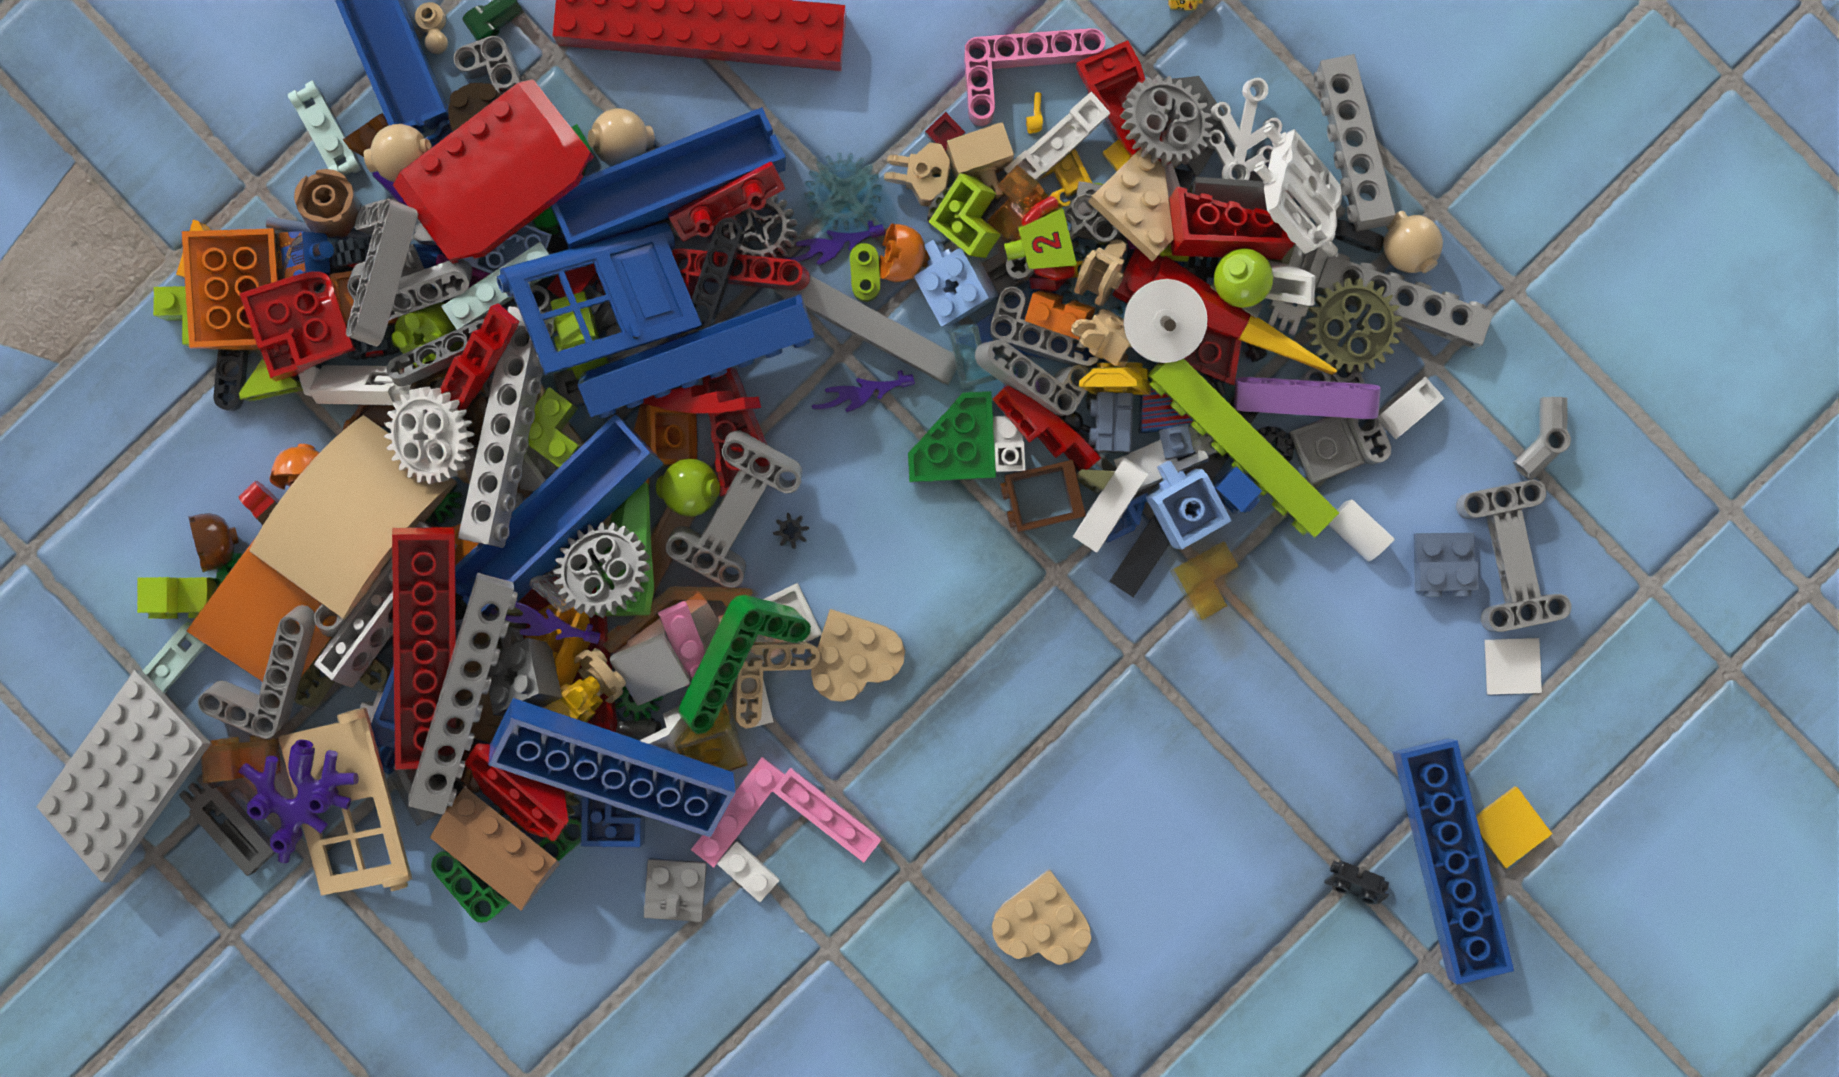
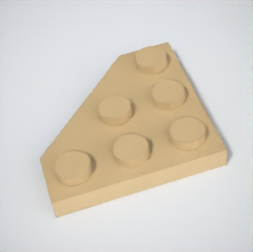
M1141 148L1091 196L1088 202L1153 262L1173 241L1174 237L1165 167L1162 166L1158 159L1153 164L1151 162L1152 155L1149 153L1145 157H1141L1143 151Z

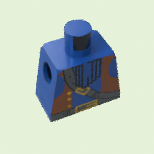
M302 231L275 233L279 280L312 271L330 274L329 258L333 256L334 248L328 241L325 233Z

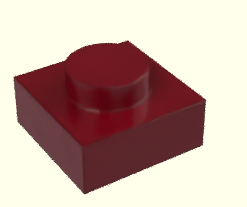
M945 112L925 131V135L933 143L942 144L947 153V140L965 135V131Z
M1035 273L1029 278L1031 289H1043L1044 292L1056 291L1068 280L1054 281L1038 276Z

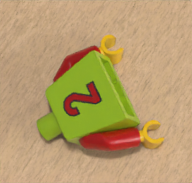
M1065 189L1057 190L1051 193L1049 197L1036 203L1022 218V225L1018 227L1021 240L1004 244L1008 261L1025 257L1028 268L1033 269L1036 275L1054 281L1078 278V266L1083 262L1076 261L1064 209L1062 208L1068 206L1070 200L1066 202L1060 200V194L1065 192Z

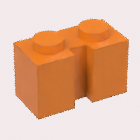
M1043 289L1034 292L1025 321L1079 340L1080 337L1075 336L1071 331L1072 324L1079 319L1092 320L1095 307L1075 300L1065 305L1062 304L1063 296L1044 292Z

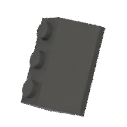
M1196 177L1190 187L1189 193L1195 195L1204 193L1211 195L1212 199L1225 203L1233 201L1240 203V206L1250 210L1259 208L1267 211L1264 193L1265 184L1263 181Z

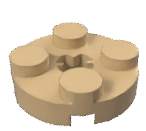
M595 648L592 652L585 649L574 658L575 664L580 661L582 668L578 672L583 680L589 676L597 679L600 685L597 695L600 696L604 693L609 698L605 700L606 702L613 703L623 694L622 688L626 685L624 678L618 672H613L606 664L607 659L599 649Z

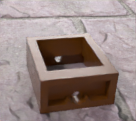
M1073 460L1004 476L1005 482L1000 483L1003 500L1009 499L1011 507L1010 511H1006L1010 528L1015 527L1017 533L1086 517ZM1061 472L1071 513L1023 524L1013 482Z

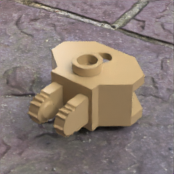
M930 142L917 154H910V157L889 155L887 157L889 164L907 167L908 170L907 175L887 172L884 174V180L906 185V189L914 192L921 206L930 207L934 198L940 192L947 189L951 166L950 159L942 144Z
M1115 239L1108 244L1105 250L1100 247L1096 251L1092 250L1081 264L1074 292L1083 295L1088 289L1098 295L1094 303L1103 306L1112 290H1116L1124 278L1121 270L1127 244L1123 240Z
M1100 309L1092 320L1079 319L1072 324V333L1080 337L1082 345L1088 347L1089 352L1093 356L1100 359L1104 358L1118 367L1126 366L1128 362L1126 350L1128 347H1133L1126 337L1123 318L1110 310Z

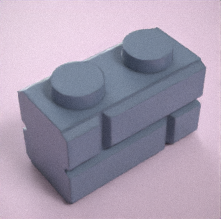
M1098 392L1096 399H1091L1090 416L1095 417V428H1090L1089 445H1094L1096 453L1129 454L1131 452L1133 393Z

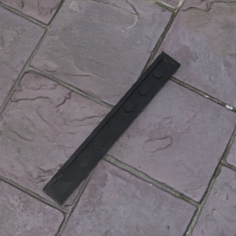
M1234 397L1229 403L1232 407L1234 406ZM1236 410L1250 425L1259 413ZM1219 453L1208 457L1209 461L1188 469L1184 473L1186 474L1193 469H1203L1212 482L1229 455L1226 453L1222 457ZM1187 503L1185 513L1190 514L1188 509L1192 506L1191 504ZM1155 514L1109 580L1110 583L1134 598L1170 544Z

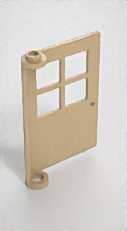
M367 707L338 714V723L278 736L294 797H297L298 789L289 774L290 750L297 740H308L313 743V748H315L311 775L315 779H321L326 751H336L338 753L336 770L339 773H357L359 776V781L356 785L336 786L339 795L351 798V801L373 797L381 827L356 832L350 809L342 808L348 834L323 839L322 833L320 834L310 825L302 824L321 896L383 884V887H390V891L408 887L407 881L412 879V874ZM383 833L391 864L366 869L358 838ZM350 840L358 870L333 875L325 845Z

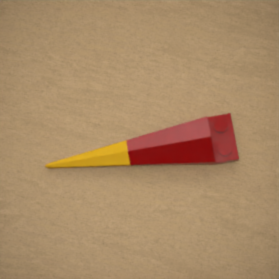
M1134 249L1123 271L1124 278L1120 286L1116 290L1114 289L1112 293L1114 297L1128 304L1135 292L1150 282L1160 279H1172L1183 282L1193 288L1203 300L1207 311V330L1272 351L1330 375L1337 372L1334 367L1259 317L1256 318L1244 309L1226 303L1215 290L1210 288L1209 284L1167 256L1163 258L1158 255L1152 262L1139 249Z

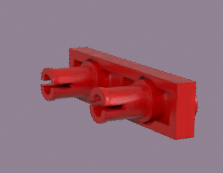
M770 161L668 213V216L683 242L697 234L701 237H707L712 234L713 226L717 225L722 219L733 217L750 207L753 210H760L765 206L766 199L786 190L775 166Z

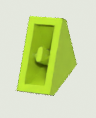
M262 359L239 392L240 399L252 402L303 391L301 382L294 377L277 382L272 380L265 361Z

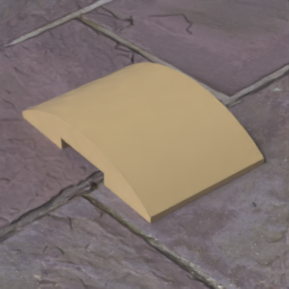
M364 415L336 436L298 476L263 524L249 550L344 620L364 597L381 574V569L392 557V528H415L419 521L425 522L457 483L453 478L428 484L427 481L417 482V476L408 478V469L399 470L401 461H392V457L396 454L395 450H387V447L392 444V440L384 436L388 432Z

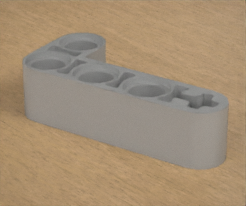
M486 37L464 45L454 53V64L465 77L475 79L489 74L493 86L501 95L517 83L522 82L512 52L500 37ZM498 47L503 49L500 56L496 58L490 57L493 49ZM474 57L475 63L473 66L465 68V60ZM512 74V79L508 84H500V79L503 75Z
M1086 193L1077 196L1064 208L1066 222L1072 225V230L1069 233L1071 241L1084 230L1099 245L1106 246L1112 240L1117 239L1118 229L1095 208L1088 216H1083L1077 211L1079 205L1083 202H1088L1092 195ZM1102 224H1109L1114 230L1111 236L1103 238L1097 234V228ZM1025 257L1011 261L1007 259L1006 270L1013 280L1023 282L1034 274L1033 269H1029L1027 263L1024 265L1026 269L1024 273L1020 271L1013 272L1015 271L1014 263L1017 261L1020 264L1026 261Z
M464 259L457 260L458 263L454 264L447 261L400 278L389 320L465 293L472 277L473 270L471 265ZM365 262L355 265L348 280L347 288L353 300L359 285L357 278L361 277ZM425 284H432L436 289H429ZM398 294H406L409 296V298H402Z
M1008 287L1001 292L990 326V335L993 340H1003L1015 349L1071 366L1081 365L1088 369L1097 363L1099 358L1095 356L1090 357L1088 361L1082 360L1083 355L1074 352L1072 357L1068 356L1073 343L1077 344L1074 349L1076 351L1083 352L1085 348H1088L1082 345L1080 339L1077 340L1020 319L1025 304V296L1020 289ZM1008 295H1014L1019 299L1020 304L1014 309L1008 308L1003 302L1004 298ZM998 323H1007L1011 327V333L1008 336L998 335L995 331ZM1027 331H1034L1037 333L1039 341L1034 345H1029L1024 341L1023 334ZM1055 339L1063 340L1066 344V351L1063 353L1054 352L1051 348V342Z
M1003 340L986 342L976 348L975 359L981 368L1006 386L1008 385L1034 399L1057 416L1074 413L1086 393V390L1079 387V380L1090 372L1085 366L1074 365L1062 368L1053 377ZM1014 365H1015V366L1017 367V369H1018V375H1017V377L1014 375V372H1013V366H1014ZM1072 374L1074 375V378H1075V383H1074V384H1073L1072 381H1071V375H1072ZM1036 381L1039 383L1040 386L1039 393L1035 388ZM1058 397L1062 402L1061 409L1058 406Z
M1335 361L1330 362L1329 365L1334 367ZM1355 365L1346 378L1338 376L1337 373L1330 375L1315 368L1310 369L1300 378V380H1309L1310 375H1317L1321 381L1365 384L1361 373L1357 372ZM1379 416L1374 419H1368L1370 428L1367 432L1359 428V418H1346L1365 463L1371 465L1378 464L1389 458L1392 450L1391 444ZM1375 434L1374 438L1367 441L1364 440L1365 437ZM1379 446L1380 452L1372 455L1370 449Z

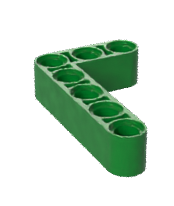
M747 595L736 596L729 603L679 706L678 712L680 717L694 733L703 734L709 731L714 725L757 636L762 635L791 643H800L810 634L811 625L793 607Z
M581 817L568 819L569 822L555 841L545 837L538 845L545 850L547 843L555 844L558 848V855L554 858L559 862L581 843V833L579 838H572L567 832L568 825L572 823L579 826L581 832ZM446 850L436 854L432 859L431 868L434 874L476 922L483 923L491 920L511 903ZM444 856H448L453 860L454 866L452 870H446L443 867L442 858ZM462 878L471 881V892L462 890L460 884ZM480 901H487L491 905L490 914L481 912L479 909Z

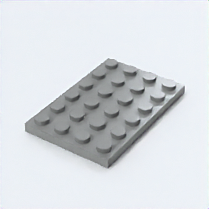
M134 670L36 807L101 882H111L211 743L143 671Z

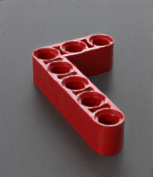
M675 249L672 251L678 268L680 262L688 258L686 268L683 270L679 269L692 299L708 251ZM716 252L714 254L716 265L724 267L728 262V255ZM738 254L728 284L801 291L809 284L810 274L805 267L795 260ZM738 264H743V271L739 275L734 276V268ZM770 266V275L767 278L762 279V270L765 267ZM798 269V278L793 282H789L790 272ZM711 277L705 281L718 283L716 279Z

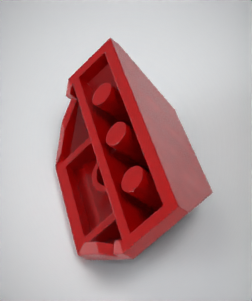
M478 743L470 753L465 765L468 770L472 771L473 777L482 792L527 832L555 841L569 822L564 790L488 765L490 744Z

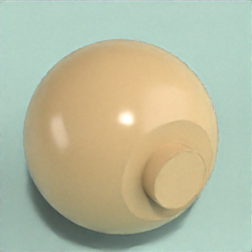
M622 108L610 109L602 113L588 132V143L593 148L595 154L600 160L611 166L644 154L646 149H652L655 140L654 131L651 126H645L637 114Z
M393 124L383 128L375 135L371 148L364 151V161L370 172L378 171L383 178L395 182L400 171L431 149L432 146L430 141L424 138L417 129L405 124Z
M1404 211L1395 213L1396 215L1391 224L1386 226L1388 232L1384 237L1383 246L1386 258L1396 269L1406 273L1429 272L1438 264L1436 260L1442 252L1443 238L1440 229L1427 217L1421 215L1407 216Z

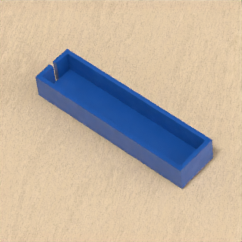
M335 0L388 124H405L423 134L425 133L423 127L427 126L432 130L437 128L441 121L449 119L448 104L403 1Z
M761 107L582 178L577 187L555 202L550 208L568 248L571 249L638 230L669 217L668 213L772 161L778 173L786 170V157L776 135H773V129Z
M799 294L582 372L577 385L590 417L599 415V418H605L616 413V408L624 405L627 408L636 407L644 402V398L652 395L655 398L666 396L672 392V388L680 385L683 388L694 386L699 383V378L710 375V378L719 377L727 373V368L735 365L738 368H744L755 363L754 359L765 355L766 358H771L783 352L782 349L791 345L794 348L805 346L811 342L810 338L815 337L813 325L802 295Z
M615 414L512 512L509 523V536L504 548L479 543L455 566V591L463 597V601L468 605L477 573L513 582L514 592L518 593L516 602H519L558 565L555 561L557 558H564L565 555L560 549H569L571 547L567 539L578 540L577 531L580 530L584 535L587 534L588 525L596 529L600 522H603L664 463L635 430ZM487 604L482 608L481 612L489 616L491 609H494L496 605Z

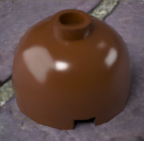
M212 513L188 516L202 572L224 567L234 555V545L239 544L235 527L229 528L224 518Z

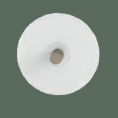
M1172 279L1156 280L1141 287L1129 300L1124 314V330L1129 343L1137 353L1154 362L1169 363L1187 357L1199 346L1207 328V311L1199 294L1187 284Z

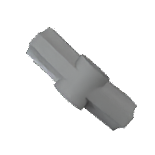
M1540 398V434L1513 462L1515 469L1529 480H1533L1557 455L1567 450L1570 446L1571 438L1567 431V398ZM1550 434L1555 435L1558 439L1556 449L1549 444Z

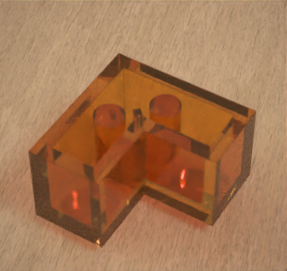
M1016 165L997 185L1007 201L987 220L990 226L1001 234L1000 238L1006 243L1021 240L1018 227L1022 225V218L1036 203L1048 197L1041 185L1021 167Z
M250 735V741L239 742V737L210 740L211 746L208 747L201 757L203 783L246 778L238 772L245 763L262 773L264 772L265 761L268 756L278 758L276 774L281 773L278 738L264 739Z

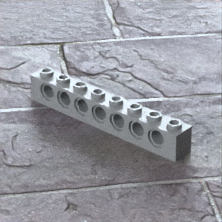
M509 306L508 312L520 322L495 367L458 539L504 548L509 536V523L512 511L516 505V491L518 482L522 477V464L525 452L528 449V437L531 424L535 418L534 409L537 395L541 390L543 372L531 338L527 343L530 336L518 307ZM554 318L544 320L550 337L554 331Z
M477 573L408 797L409 807L444 815L446 807H452L457 789L453 788L455 778L461 779L465 761L461 759L464 750L469 751L474 737V733H470L472 723H478L483 708V705H479L481 694L487 695L490 687L491 677L487 676L490 665L496 666L500 649L496 648L499 637L505 638L509 621L505 620L508 609H514L518 593L514 592L513 582ZM487 604H494L499 608L498 612L493 616H486L481 610ZM480 632L487 633L490 636L489 640L484 644L475 643L473 637ZM469 661H477L481 664L480 669L476 672H468L464 669V666ZM462 689H467L472 693V696L467 700H459L455 695ZM457 717L463 721V724L458 728H451L447 725L448 720ZM443 746H451L455 751L449 756H443L439 754L438 750ZM434 774H442L446 777L445 781L440 784L432 783L429 779Z

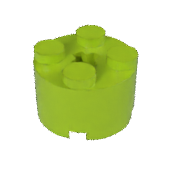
M439 302L400 316L395 325V332L392 333L394 345L404 354L457 330L441 307L445 303ZM463 342L452 344L450 351H458ZM436 354L427 355L422 363L435 360Z

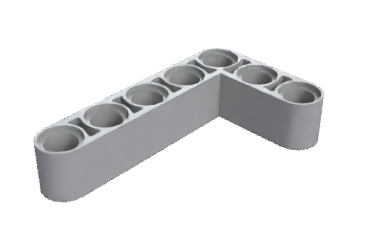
M388 198L366 204L360 209L356 218L355 228L372 235L348 320L346 328L347 337L376 347L382 342L417 221L418 213L416 209Z
M300 605L280 620L259 695L227 681H217L199 696V709L210 717L260 738L268 739L273 737L289 720L316 625L314 621L315 612L308 606Z

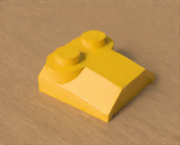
M1129 362L1125 367H1115L1112 363H1097V368H1092L1091 372L1079 380V387L1094 395L1098 392L1151 395V386L1148 381L1149 370L1143 368L1142 363Z

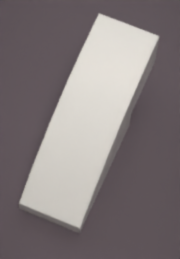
M1268 260L1273 271V285L1266 299L1308 306L1314 305L1315 275L1291 265Z
M1124 458L1073 537L1093 551L1098 552L1149 474Z

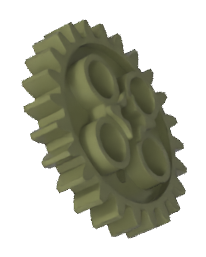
M1347 278L1344 280V287L1337 281L1333 283L1334 292L1327 287L1323 289L1326 298L1315 297L1314 300L1319 307L1309 308V311L1315 315L1314 318L1306 319V323L1313 325V329L1307 331L1306 334L1315 336V339L1309 343V346L1318 345L1319 349L1315 355L1325 354L1326 358L1324 361L1328 364L1335 361L1334 368L1336 370H1339L1343 364L1345 365L1346 373H1351L1354 365L1358 373L1364 371V364L1370 370L1374 369V360L1379 363L1386 362L1383 353L1393 354L1394 351L1389 345L1399 344L1400 342L1397 338L1393 337L1395 333L1402 332L1403 330L1395 326V322L1402 320V317L1394 316L1393 314L1399 308V305H1389L1393 295L1383 297L1382 293L1385 287L1382 286L1377 290H1373L1374 281H1369L1366 286H1363V279L1358 278L1353 286L1351 279ZM1347 298H1353L1357 303V310L1354 313L1347 311L1345 308ZM1366 304H1369L1370 309L1356 325L1359 330L1352 331L1347 336L1342 347H1339L1338 342L1352 326L1349 321L1356 320L1361 315ZM1371 315H1375L1380 319L1381 323L1378 330L1371 329L1368 324V319ZM1330 321L1336 322L1340 327V332L1337 336H1332L1328 333L1327 325ZM1354 338L1359 339L1363 344V350L1360 354L1354 353L1351 349V342Z

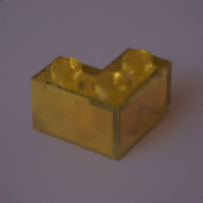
M1222 541L1169 571L1196 619L1203 620L1227 607L1213 580L1239 566L1225 541Z

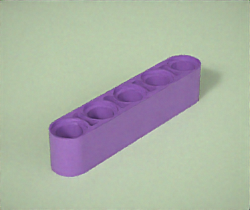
M1239 377L1235 379L1233 408L1245 412L1374 419L1379 414L1381 388L1377 385L1361 383Z

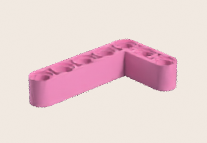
M1088 28L971 38L965 45L964 53L969 119L977 126L988 125L993 119L995 100L992 69L1077 63L1104 50V34L1098 29ZM1093 40L1098 44L1099 48L1089 50L1085 47L1084 42ZM1065 42L1070 46V50L1068 52H1060L1056 49L1055 45ZM1036 44L1040 46L1042 52L1034 55L1028 52L1027 47ZM1007 46L1013 50V54L1004 57L1000 55L998 50L1001 47ZM976 48L981 49L985 55L980 59H975L970 55V51ZM978 76L983 77L987 84L983 87H976L973 85L972 80ZM977 105H985L989 109V113L980 116L974 112V108Z

